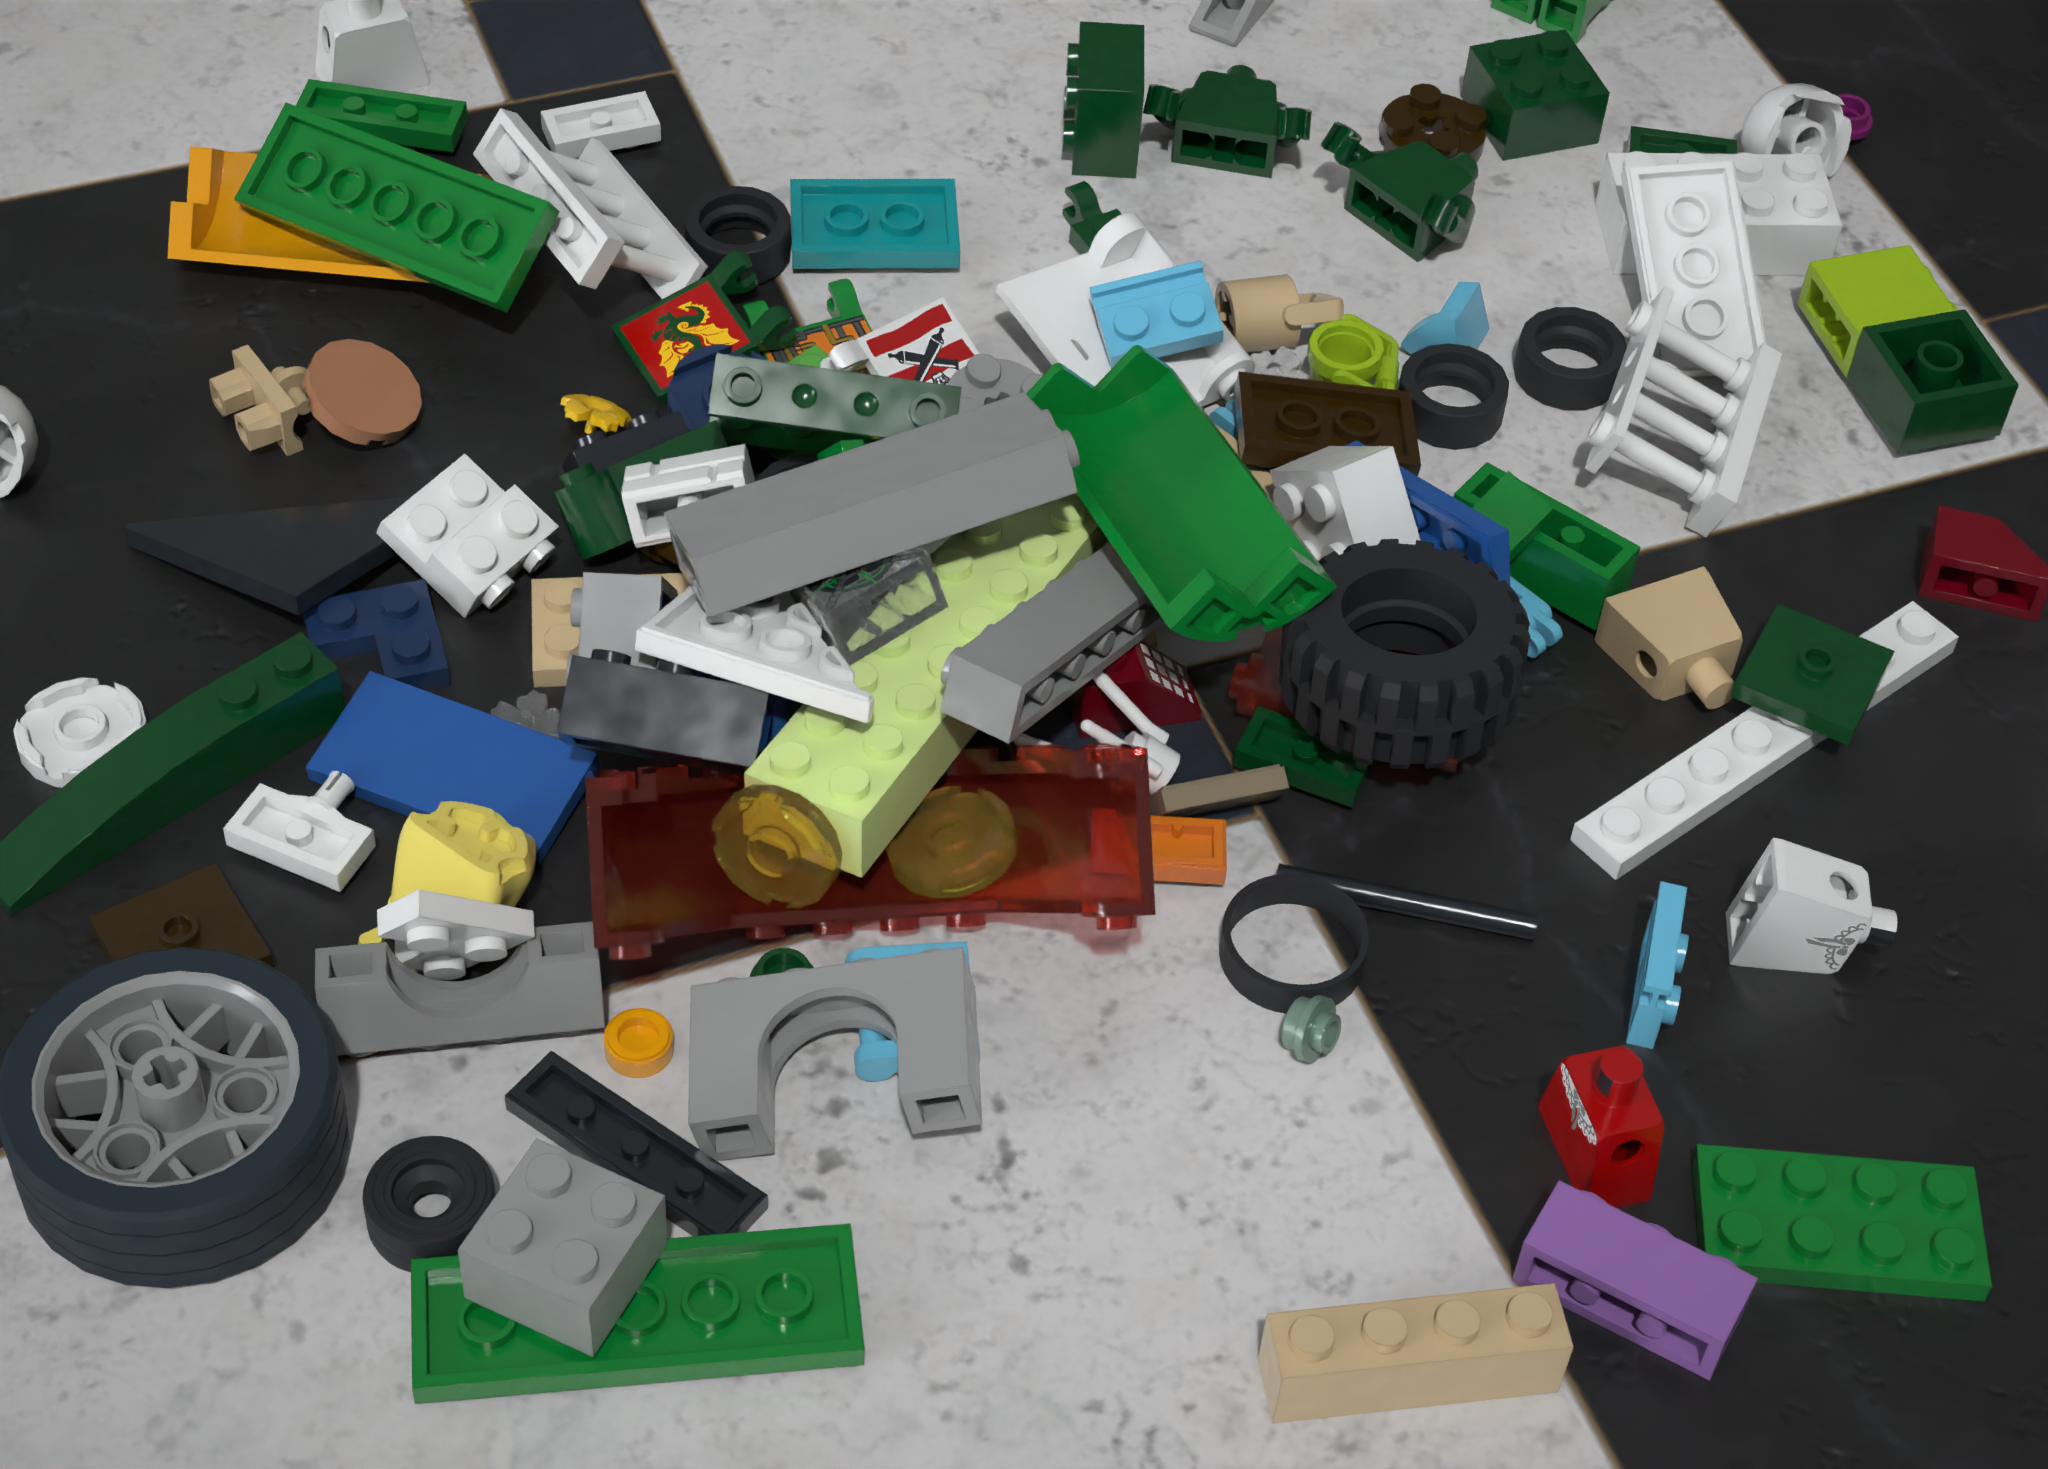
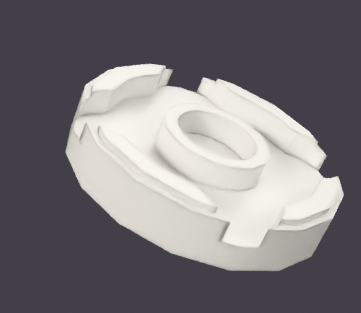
M81 677L55 683L34 695L25 705L26 713L21 718L20 723L18 719L16 721L13 731L21 764L35 779L54 787L62 788L82 770L137 729L147 724L141 701L127 687L115 682V688L108 685H99L98 678Z

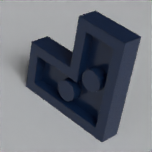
M425 579L330 596L303 613L308 639L330 660L377 652L383 676L422 690L451 685L449 667Z

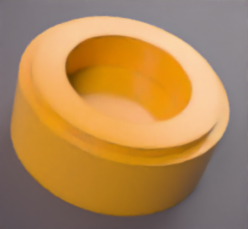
M646 1008L628 1009L617 1014L609 1021L604 1031L606 1060L614 1071L630 1078H646L661 1072L670 1063L674 1052L673 1030L669 1021L662 1014Z

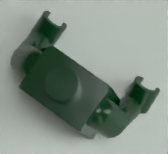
M1235 65L1227 73L1201 72L1193 88H1185L1182 91L1158 84L1149 85L1143 113L1154 115L1166 128L1175 130L1171 160L1173 163L1272 178L1276 145L1281 148H1291L1301 139L1310 140L1312 110L1287 107L1286 104L1277 101L1276 84L1270 80L1257 79L1254 70L1248 66Z
M1334 122L1322 141L1321 147L1334 153L1335 161L1350 170L1344 206L1346 211L1416 262L1423 260L1444 240L1458 244L1467 239L1475 215V205L1472 201L1475 180L1478 177V166L1472 156L1468 153L1460 152L1448 159L1426 142L1415 141L1394 150L1370 151L1360 144L1362 138L1355 130L1343 123Z

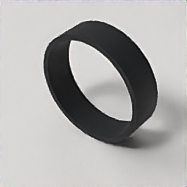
M1301 874L1267 876L1242 888L1230 901L1225 911L1220 937V963L1225 976L1232 986L1249 1001L1265 1009L1287 1014L1297 998L1301 996L1313 998L1316 995L1329 997L1335 1002V1005H1338L1352 994L1361 980L1369 946V928L1359 906L1349 895L1335 885L1319 878ZM1276 904L1307 906L1330 916L1345 929L1354 944L1357 957L1348 969L1330 980L1304 985L1284 983L1266 977L1250 967L1237 952L1231 938V931L1243 917L1265 906Z

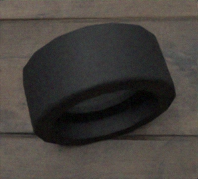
M744 186L714 189L698 197L687 210L685 240L708 266L702 277L711 274L728 254L736 250H742L752 261L751 269L757 276V284H761L779 275L789 263L791 252V216L785 204L769 192ZM731 228L752 229L766 235L765 238L757 242L743 245L726 244L714 240L710 236L721 230Z
M1554 307L1540 311L1525 322L1520 334L1513 365L1516 381L1527 395L1544 405L1561 410H1587L1603 405L1609 400L1627 349L1624 335L1613 322L1596 312L1577 307ZM1550 349H1570L1584 353L1594 359L1599 365L1591 368H1570L1556 364L1546 358L1541 352Z
M1446 343L1430 345L1413 353L1402 366L1398 390L1410 391L1417 439L1434 447L1456 450L1476 447L1492 439L1500 429L1508 398L1509 380L1503 367L1490 355L1470 346ZM1443 385L1458 387L1473 393L1482 402L1466 407L1449 406L1430 399L1422 391L1429 387Z

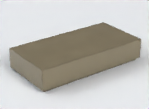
M1280 764L1163 786L1150 796L1147 806L1149 815L1186 817L1273 800L1289 789L1284 766L1280 767Z

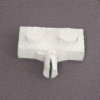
M332 771L316 794L310 797L288 795L260 783L223 828L227 846L338 892L342 891L375 848L376 843L372 828L349 820L337 811V808L355 787L350 777L344 773L340 777L339 771Z

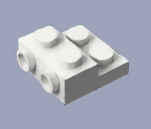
M463 454L381 521L376 534L425 579L456 611L466 618L482 603L488 609L497 605L514 587L515 582L511 578L523 568L530 574L540 568L556 549L550 541L559 526L515 484L505 492L466 454Z

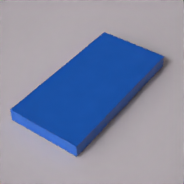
M369 671L307 764L306 770L309 780L322 785L332 771H339L340 777L344 773L350 777L355 785L354 790L348 795L407 817L412 811L420 814H430L438 809L440 802L444 801L465 802L490 808L500 814L510 825L520 828L534 838L536 844V865L540 866L599 769L600 764L598 753L579 746L565 744L560 739Z

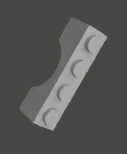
M595 921L534 927L535 937L519 944L512 956L500 967L483 976L464 981H441L420 975L405 966L395 956L386 942L315 949L316 1001L335 1040L337 1056L364 1057L377 1051L406 1048L432 1050L443 1047L446 1044L483 1040L506 1042L521 1036L550 1033L574 1035L584 1030L605 1028Z

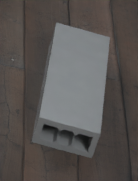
M1023 392L663 513L680 570L710 618L1077 493L1072 469L1080 466V458L1071 433L1068 430L1061 431L1056 426L1049 410H1041Z

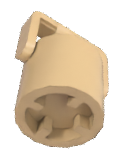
M1288 274L1222 281L1218 283L1215 290L1214 302L1220 320L1247 353L1295 347L1300 339L1301 325L1340 320L1341 316L1344 315L1343 298L1323 293L1298 294L1293 279Z

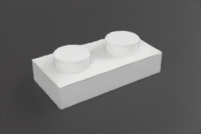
M645 91L541 111L542 130L551 151L575 159L580 157L591 137L599 139L609 151L634 148L639 145L661 141V125Z

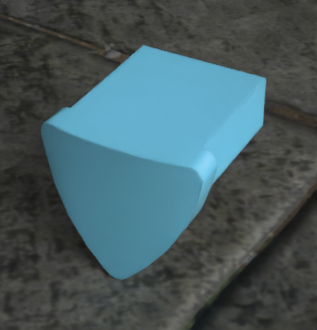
M1458 282L1441 311L1417 323L1405 336L1401 343L1402 347L1410 354L1430 345L1446 343L1465 345L1478 349L1490 329L1480 282Z

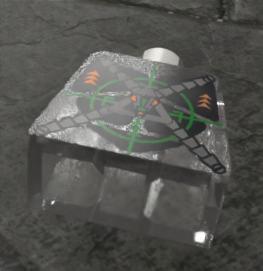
M917 547L796 588L801 602L822 628L821 638L827 646L834 645L849 666L949 607L929 553Z

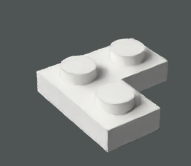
M420 889L377 910L378 937L395 939V956L408 968L423 970L425 977L441 981L461 978L466 974L465 969L480 962L502 959L507 956L508 949L535 937L534 913L532 910Z

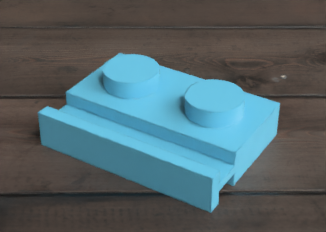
M1201 260L1090 287V300L1092 306H1094L1098 327L1111 369L1135 345L1142 346L1159 358L1223 342V327L1209 283L1206 282Z
M1660 882L1657 900L1654 901L1642 939L1626 1040L1627 1044L1653 1049L1661 1023L1670 1026L1674 1024L1681 995V986L1673 985L1675 973L1680 974L1682 971L1689 935L1681 933L1687 887Z

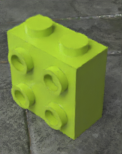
M1910 245L1809 262L1797 305L1845 377L1848 375L1863 327L1957 311L1956 306L1949 301L1934 280L1930 269L1922 263Z

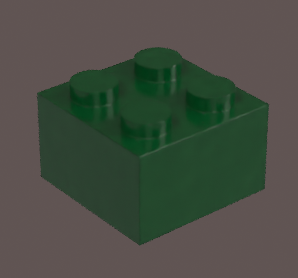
M1080 21L1078 43H1068L1066 76L1076 77H1067V83L1064 88L1063 119L1073 120H1064L1062 153H1072V175L1136 179L1144 102V25Z
M1566 29L1512 39H1500L1494 42L1470 46L1460 97L1463 101L1478 105L1486 111V136L1502 161L1598 144L1610 92Z
M1965 309L1863 327L1847 375V379L1897 454L2000 435L2019 386Z

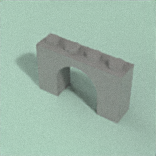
M932 948L915 954L880 959L862 958L852 963L810 969L792 968L782 973L747 978L729 977L717 982L691 985L688 1125L698 1148L716 1161L774 1153V1087L781 1067L787 1058L806 1041L822 1033L841 1028H862L876 1031L897 1044L899 1096L912 1134L982 1125L976 992L964 948Z

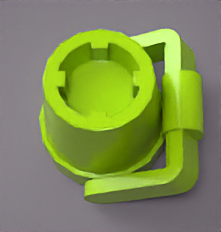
M1345 314L1341 316L1340 320L1323 323L1313 331L1309 339L1307 351L1310 363V380L1397 390L1399 345L1392 336L1358 316Z

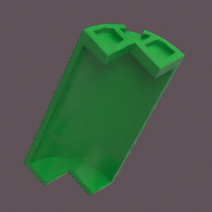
M1133 346L1096 386H1093L1063 364L1056 363L1026 393L1041 410H1049L1056 426L1061 431L1068 430L1071 433L1080 458V466L1072 469L1077 487L1076 494L1170 630L1195 640L1211 642L1235 641L1238 635L1237 631L1262 625L1265 631L1269 632L1289 623L1312 609L1337 587L1173 368L1142 346Z

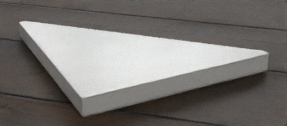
M689 586L636 631L635 651L867 724L872 720L874 698L867 690H860L854 683L855 672L834 645H826L821 638L822 628L802 602L795 603L790 596V590L709 618L691 586Z

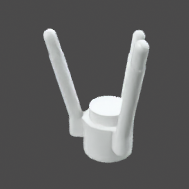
M1103 671L1093 678L1096 685L1142 732V735L1132 731L1122 740L1088 719L1081 722V729L1099 743L1115 752L1113 764L1118 766L1119 769L1023 733L1013 740L1015 744L1035 751V753L1110 780L1129 793L1136 787H1139L1151 796L1161 787L1167 785L1180 761V754L1165 745L1169 734L1153 724Z

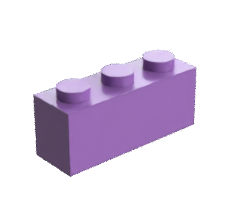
M1559 1180L1523 1242L1512 1281L1521 1286L1555 1283L1561 1306L1710 1381L1744 1314L1758 1278L1739 1269L1732 1261L1724 1257L1710 1255L1672 1236L1669 1231L1657 1224L1645 1223L1607 1204L1598 1195L1589 1191L1578 1190Z

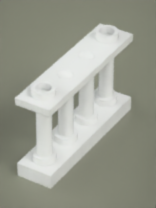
M500 108L473 155L494 181L546 200L560 211L544 242L579 285L596 289L612 265L640 273L663 299L701 278L708 266L599 139L591 137L579 159L548 150L517 113Z
M1664 286L1650 304L1641 301L1626 324L1625 331L1629 332L1631 337L1606 408L1594 421L1586 437V441L1592 444V448L1585 469L1595 474L1614 451L1620 453L1688 492L1687 499L1693 502L1686 527L1706 538L1737 504L1782 353L1762 343L1748 360L1740 357L1735 361L1665 320L1675 291ZM1657 342L1724 381L1723 387L1728 390V394L1723 397L1654 357L1653 353ZM1644 379L1711 416V424L1717 427L1716 431L1711 434L1640 393ZM1631 417L1638 418L1700 454L1699 461L1705 464L1704 469L1699 472L1629 432L1627 429Z

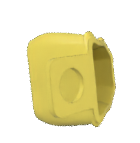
M444 801L440 802L438 809L430 814H420L412 811L405 821L399 836L392 891L388 904L420 889L515 907L534 873L536 864L535 840L520 828L510 825L494 810L471 803ZM378 927L360 935L358 945L379 943L388 938L378 937Z

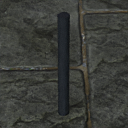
M1281 863L1278 865L1277 875L1301 874L1322 879L1340 888L1358 906L1534 940L1538 914Z

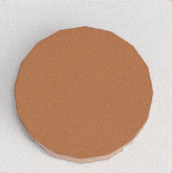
M354 339L329 342L315 352L302 379L303 392L306 389L307 395L310 398L308 407L313 416L331 433L355 444L369 445L371 440H385L383 445L395 443L410 431L422 406L420 386L409 367L392 352L371 342Z

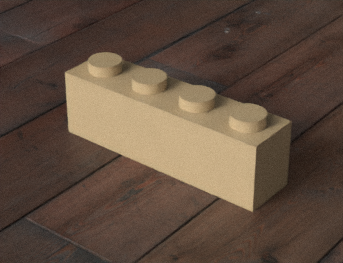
M1551 1283L1267 1313L1258 1362L1271 1421L1274 1424L1559 1392L1574 1347L1556 1285Z

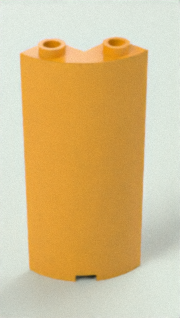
M190 146L187 202L171 201L168 259L428 282L245 209L234 198L258 154ZM477 174L482 177L493 180L490 175Z

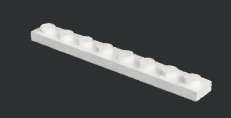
M1914 601L1859 636L1895 651L1890 666L1867 710L1954 651L1959 636ZM1752 706L1576 822L1570 840L1617 880L1827 737Z

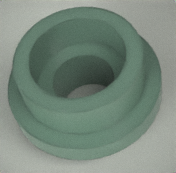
M1316 995L1313 998L1301 996L1293 1002L1283 1023L1282 1042L1286 1048L1294 1050L1297 1059L1313 1063L1322 1054H1328L1333 1050L1341 1032V1018L1339 1015H1336L1335 1002L1323 995Z

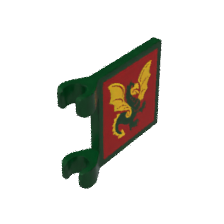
M736 250L722 259L711 274L611 326L613 334L661 405L667 402L668 385L673 378L675 367L683 357L692 351L709 345L723 344L732 345V352L742 353L750 357L751 351L759 353L766 350H779L787 348L796 342L798 338L797 332L792 324H790L792 317L783 306L776 305L766 310L749 329L726 296L728 294L746 293L755 288L758 283L757 276L751 269L752 261L744 251Z

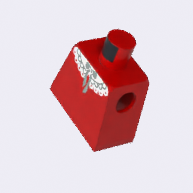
M1624 1046L1571 1055L1561 1060L1538 1105L1572 1186L1578 1190L1589 1191L1598 1195L1607 1204L1615 1208L1650 1202L1664 1134L1663 1118L1642 1075V1061L1635 1053Z

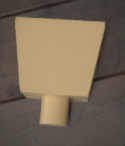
M1704 566L1605 598L1594 640L1654 699L1665 701L1694 691L1708 709L1719 708L1732 699L1730 696L1735 682L1730 676L1733 674L1743 642L1742 632Z

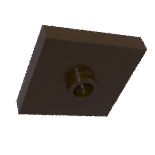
M215 863L88 917L92 933L110 962L139 952L191 947L230 951L265 962L274 968L270 950Z

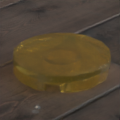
M753 784L734 792L713 820L712 832L716 831L715 836L717 839V844L713 847L718 864L732 883L753 899L766 904H770L775 899L780 902H789L785 908L800 909L819 901L840 873L843 853L836 830L823 812L799 793L777 785Z
M947 786L930 791L885 848L895 878L911 892L930 898H958L986 888L1004 875L1016 856L1018 834L1008 805L992 792L977 788L978 794L972 792L962 793L961 786Z

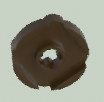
M1417 84L1411 88L1410 94L1398 97L1386 106L1381 117L1379 140L1381 138L1384 140V150H1394L1415 141L1426 142L1448 159L1460 152H1465L1472 156L1477 163L1484 149L1487 113L1478 105L1469 104L1457 97L1441 93L1440 89L1434 85Z

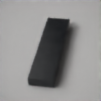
M550 1051L505 1095L507 1111L569 1153L665 1195L666 1219L691 1236L746 1232L768 1209V1195L553 1051Z

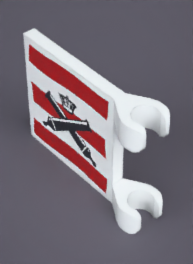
M941 297L858 339L846 341L835 346L830 351L829 357L823 359L819 365L821 368L852 372L865 364L872 375L947 385L956 371L966 366L971 357L980 353L944 297Z

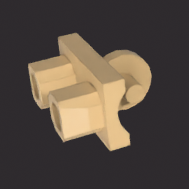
M248 344L232 350L235 369L209 379L214 406L223 417L250 407V409L234 415L236 430L241 441L250 452L274 442L278 443L287 456L304 450L303 442L293 430V424L298 413L305 415L310 412L308 407L310 398L307 395L306 389L303 392L302 379L307 369L300 366L288 368L280 366L270 373Z

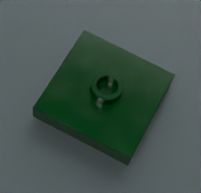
M1778 604L1738 675L1730 697L1849 746L1890 666L1895 651Z

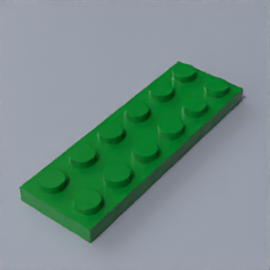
M287 102L234 198L237 203L249 211L506 313L560 212L546 200Z
M851 1223L667 1238L668 1244L594 1357L464 1298L458 1255L411 1259L412 1392L414 1403L864 1365L865 1349Z

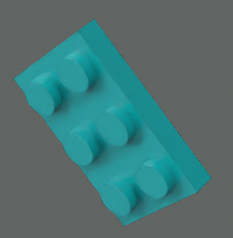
M790 179L792 269L960 268V239L955 179Z

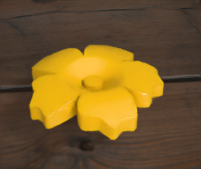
M570 394L563 396L560 405L565 406V418H571L574 422L587 420L584 432L587 434L596 432L597 427H600L605 432H617L618 426L624 427L632 420L626 410L600 397Z

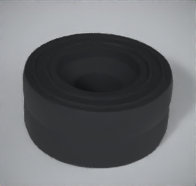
M422 1136L401 1142L379 1157L367 1175L363 1188L362 1202L367 1230L373 1246L390 1264L401 1270L411 1272V1259L458 1255V1248L496 1195L491 1170L483 1157L475 1149L462 1141L450 1137ZM430 1192L441 1193L451 1201L449 1207L443 1213L434 1217H422L410 1209L411 1204L416 1198Z

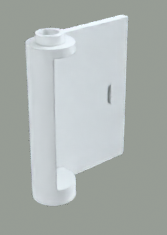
M1125 213L1112 219L1102 227L1095 236L1089 252L999 283L995 292L1051 365L1061 363L1093 386H1096L1111 370V366L1098 327L1094 306H1092L1090 300V287L1174 267L1177 264L1137 214ZM1222 321L1223 342L1159 357L1161 361L1173 368L1201 407L1223 398L1226 401L1235 398L1234 388L1238 372L1253 373L1255 370V362Z

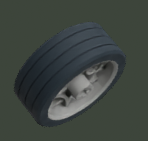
M177 947L139 952L98 966L60 988L28 1017L7 1049L0 1070V1138L29 1222L54 1252L84 1272L124 1285L172 1288L213 1282L256 1266L293 1242L323 1211L342 1177L350 1139L347 1106L335 1040L321 1009L299 984L265 962L226 950ZM102 1113L99 1121L75 1120L77 1116Z

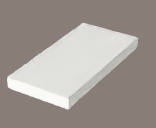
M1734 159L1625 166L1621 179L1642 301L1650 304L1664 286L1670 288L1675 292L1665 318L1666 321L1735 361L1740 357L1748 360L1762 343L1767 345ZM1657 342L1653 356L1690 378L1715 376Z

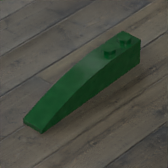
M300 632L192 693L137 729L82 770L0 842V903L13 916L331 729L345 709L339 668Z

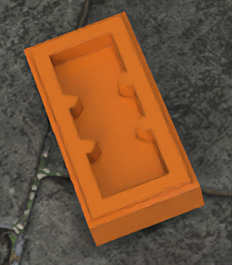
M1096 812L1094 877L1225 884L1227 871L1226 820Z

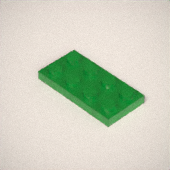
M1696 1144L1691 1158L1698 1249L1710 1255L1721 1256L1732 1261L1739 1269L1757 1277L1756 1283L1983 1302L1988 1296L1992 1283L1974 1167Z

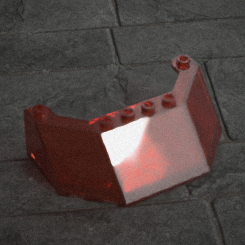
M1093 743L1081 748L1064 746V744L1016 746L1017 758H998V748H994V746L964 747L862 878L746 830L744 775L702 768V774L688 776V766H683L682 764L637 767L638 780H636L635 771H618V769L588 771L585 777L594 948H609L610 959H639L651 957V944L663 943L665 938L733 928H746V939H772L786 937V925L813 924V935H839L853 933V921L879 920L880 931H906L920 928L919 917L946 916L947 927H972L986 925V913L1002 912L1079 914L1083 917L1096 918L1097 930L1137 928V916L1156 915L1147 748L1123 743Z

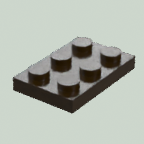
M1238 372L1234 394L1240 459L1244 464L1272 469L1328 446H1345L1354 441H1359L1365 446H1393L1398 465L1418 476L1421 460L1410 391Z

